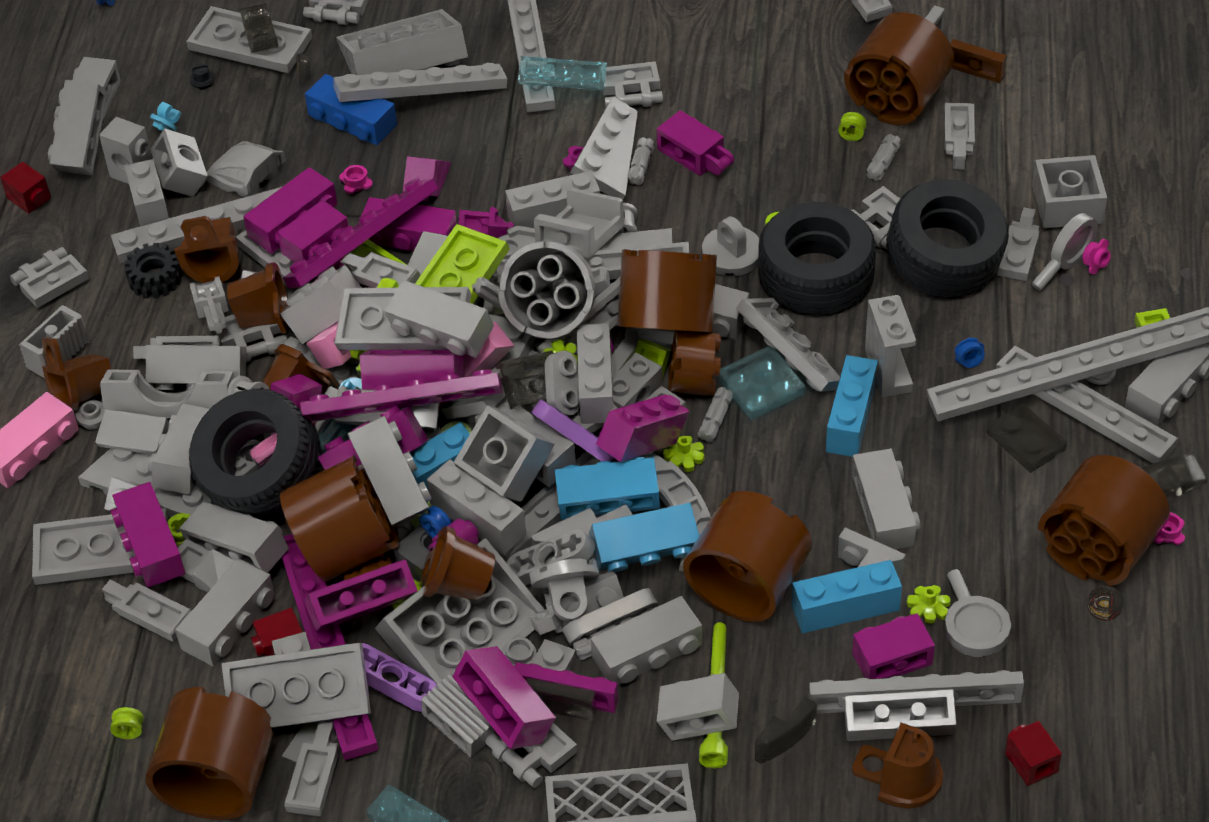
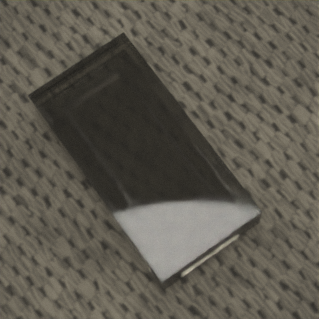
M527 678L526 682L552 713L594 721L596 714L594 691Z

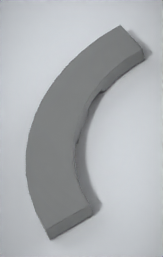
M653 452L638 456L654 458L659 498L667 507L691 503L700 536L710 521L711 516L694 484L671 461L667 462ZM686 557L681 558L679 571L683 572V562Z

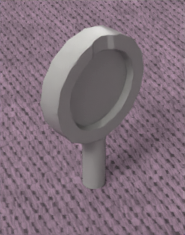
M1080 213L1064 226L1053 245L1050 262L1031 283L1035 289L1042 291L1060 268L1064 270L1070 269L1082 259L1084 249L1089 243L1094 241L1097 234L1098 222L1086 213Z
M957 569L950 571L947 577L958 601L948 609L944 629L947 640L959 652L973 657H982L1001 651L1008 643L1011 631V621L1008 612L1001 604L991 598L971 596L960 571Z

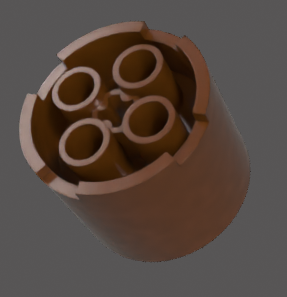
M907 12L889 14L879 22L849 62L847 70L844 72L847 92L858 107L863 105L869 111L878 115V121L892 125L910 123L924 110L951 72L954 64L953 50L944 33L929 20Z
M622 249L617 326L712 332L717 255L702 254V260H700V254L639 250L637 256V251Z
M355 455L280 493L282 509L292 535L312 570L324 582H329L400 546L397 527H392L388 523V516L363 465H356L358 461Z
M1094 455L1083 461L1041 516L1038 530L1043 532L1049 544L1046 548L1048 554L1067 572L1084 581L1091 577L1105 581L1108 586H1113L1123 582L1165 526L1170 515L1169 503L1158 483L1137 465L1116 456Z
M752 491L732 492L720 503L684 559L683 572L694 592L717 611L738 620L760 622L770 618L777 609L811 552L812 540L808 529L796 514L789 517L785 512L772 505L773 498Z
M191 687L181 690L170 701L146 772L145 781L147 787L164 804L188 815L214 820L240 817L250 810L273 736L270 726L271 717L256 702L232 691L229 697L219 694L205 693L204 687Z

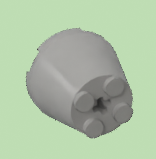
M540 241L520 248L506 261L500 279L498 297L505 316L514 327L521 332L535 337L551 339L572 332L585 321L594 303L595 282L589 265L576 250L559 242ZM557 279L563 280L564 283L555 289V286L558 284Z

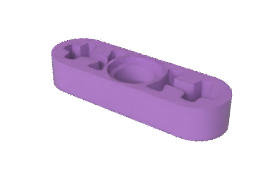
M539 400L532 410V414L600 461L614 462L615 458L596 445L597 436L544 400Z
M362 643L367 684L412 710L422 712L421 699L429 691H432L437 684L427 676L376 648ZM391 672L396 674L400 680L389 682L382 677V674ZM407 682V683H409V684L407 685V688L405 689L404 686H405V683ZM421 691L424 692V694H422V696L417 695V694H419Z

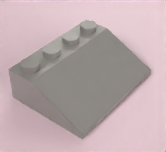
M443 9L336 37L351 73L355 75H366L374 72H400L405 69L412 71L427 70L440 64H445V66L461 63V59L468 57L461 24Z
M486 538L479 542L477 546L495 555V564L488 587L478 600L436 593L430 598L423 595V587L383 618L375 627L376 631L401 660L410 668L432 679L437 685L444 678H447L450 673L454 674L465 650L498 646L502 651L504 645L514 637L525 638L535 629L530 616L544 611V608Z

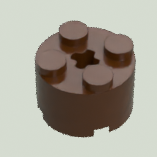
M674 331L671 345L672 359L671 363H669L668 389L670 392L714 397L716 378L712 377H719L720 358H716L715 352H719L721 336L719 333Z

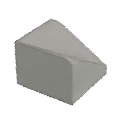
M211 549L192 572L195 587L208 593L235 560Z

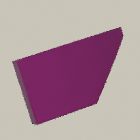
M494 207L490 208V212L459 210L458 225L495 238L506 235L507 230L514 227L511 221L507 223L498 216V210Z

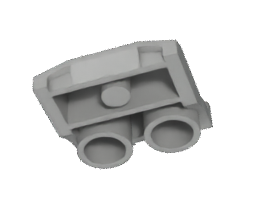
M242 141L231 147L213 163L207 171L206 181L226 192L237 191V194L241 197L255 195L260 190L259 182L270 180L277 176L279 172L278 166L286 161L285 153L260 144Z

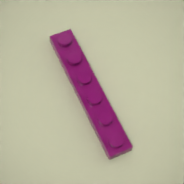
M415 178L404 185L405 191L400 195L395 193L381 202L383 207L375 212L373 209L360 216V223L353 228L348 226L336 234L338 239L331 244L326 242L312 251L313 257L307 261L301 259L289 267L291 272L282 278L287 287H302L436 191L438 187L433 178L426 180Z
M478 370L473 372V376L460 378L459 375H446L440 377V381L427 383L426 380H413L408 382L405 387L394 388V385H380L375 387V391L362 393L361 390H348L342 392V396L329 398L328 395H315L310 397L309 401L300 402L301 413L310 422L387 411L396 405L401 409L407 406L414 407L503 393L502 381L497 372L492 373V370Z

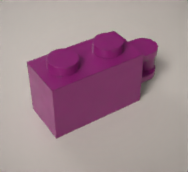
M681 110L656 128L657 150L700 177L707 171L720 175L726 168L734 164L733 155L724 148V137Z

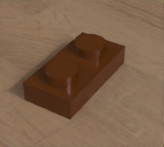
M956 39L952 40L950 43L954 54L952 69L1001 83L1005 76L1007 55Z

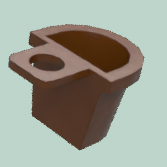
M207 216L183 220L181 229L185 239L181 246L175 248V254L184 272L194 280L202 283L214 281L215 277L218 276L221 282H224L233 276L238 267L240 257L231 218L211 220Z
M275 262L266 264L265 270L228 284V302L240 328L278 324L281 333H287L288 324L280 313L288 306L285 302L288 299L285 282L282 279V273Z
M51 337L42 338L47 365L42 366L48 391L51 395L72 408L74 412L77 411L80 404L101 395L100 382L107 370H111L108 357L90 354L63 362L57 340Z
M279 344L274 350L276 358L262 381L271 391V383L302 374L321 384L322 393L330 386L337 390L340 387L339 382L332 373L308 361L301 351L285 344Z
M443 527L439 531L435 548L425 559L419 586L424 587L423 595L431 598L436 593L478 600L485 593L490 582L495 564V555L457 536L454 528Z
M902 722L888 752L870 745H863L852 766V773L855 776L881 785L878 801L895 807L906 809L923 807L935 799L942 787L944 773L939 759L935 756L932 739L921 729ZM868 757H877L883 762L884 766L877 772H870L863 767V761Z

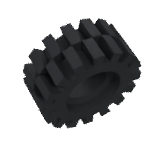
M148 243L143 244L144 249L140 250L137 247L133 249L134 254L129 253L127 255L128 260L124 262V269L131 291L134 290L137 296L142 294L143 298L148 299L150 294H153V298L156 299L159 298L158 294L163 293L165 297L169 295V289L174 292L177 289L176 284H181V277H183L181 266L175 250L172 247L169 249L167 244L163 243L161 248L159 243H153V247H149ZM153 268H162L155 273H145Z

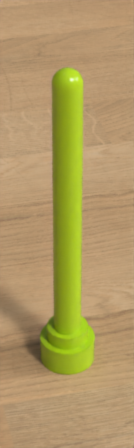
M717 622L713 626L711 675L725 673L727 628L722 622ZM722 731L707 734V738L700 745L699 762L703 766L721 768L727 764L728 746L721 738Z

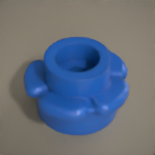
M967 338L961 341L954 350L956 354L955 360L967 368L978 366L985 357L984 345L977 338Z

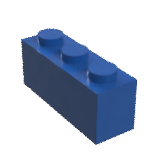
M325 74L305 93L309 116L372 144L378 145L397 126L394 103L385 99L340 102L333 88V77Z

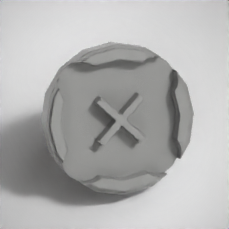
M729 216L719 222L717 229L711 231L704 238L702 254L717 255V274L726 276V273H734V276H742L753 271L758 266L759 238L754 232L743 227L736 218Z
M583 558L552 562L550 565H546L547 571L540 573V568L536 567L530 572L531 585L535 588H549L554 614L564 621H573L583 615L587 607L584 582L599 575L597 562L591 559L587 564V559ZM564 595L575 596L579 602V608L574 612L565 611L560 605L561 597Z

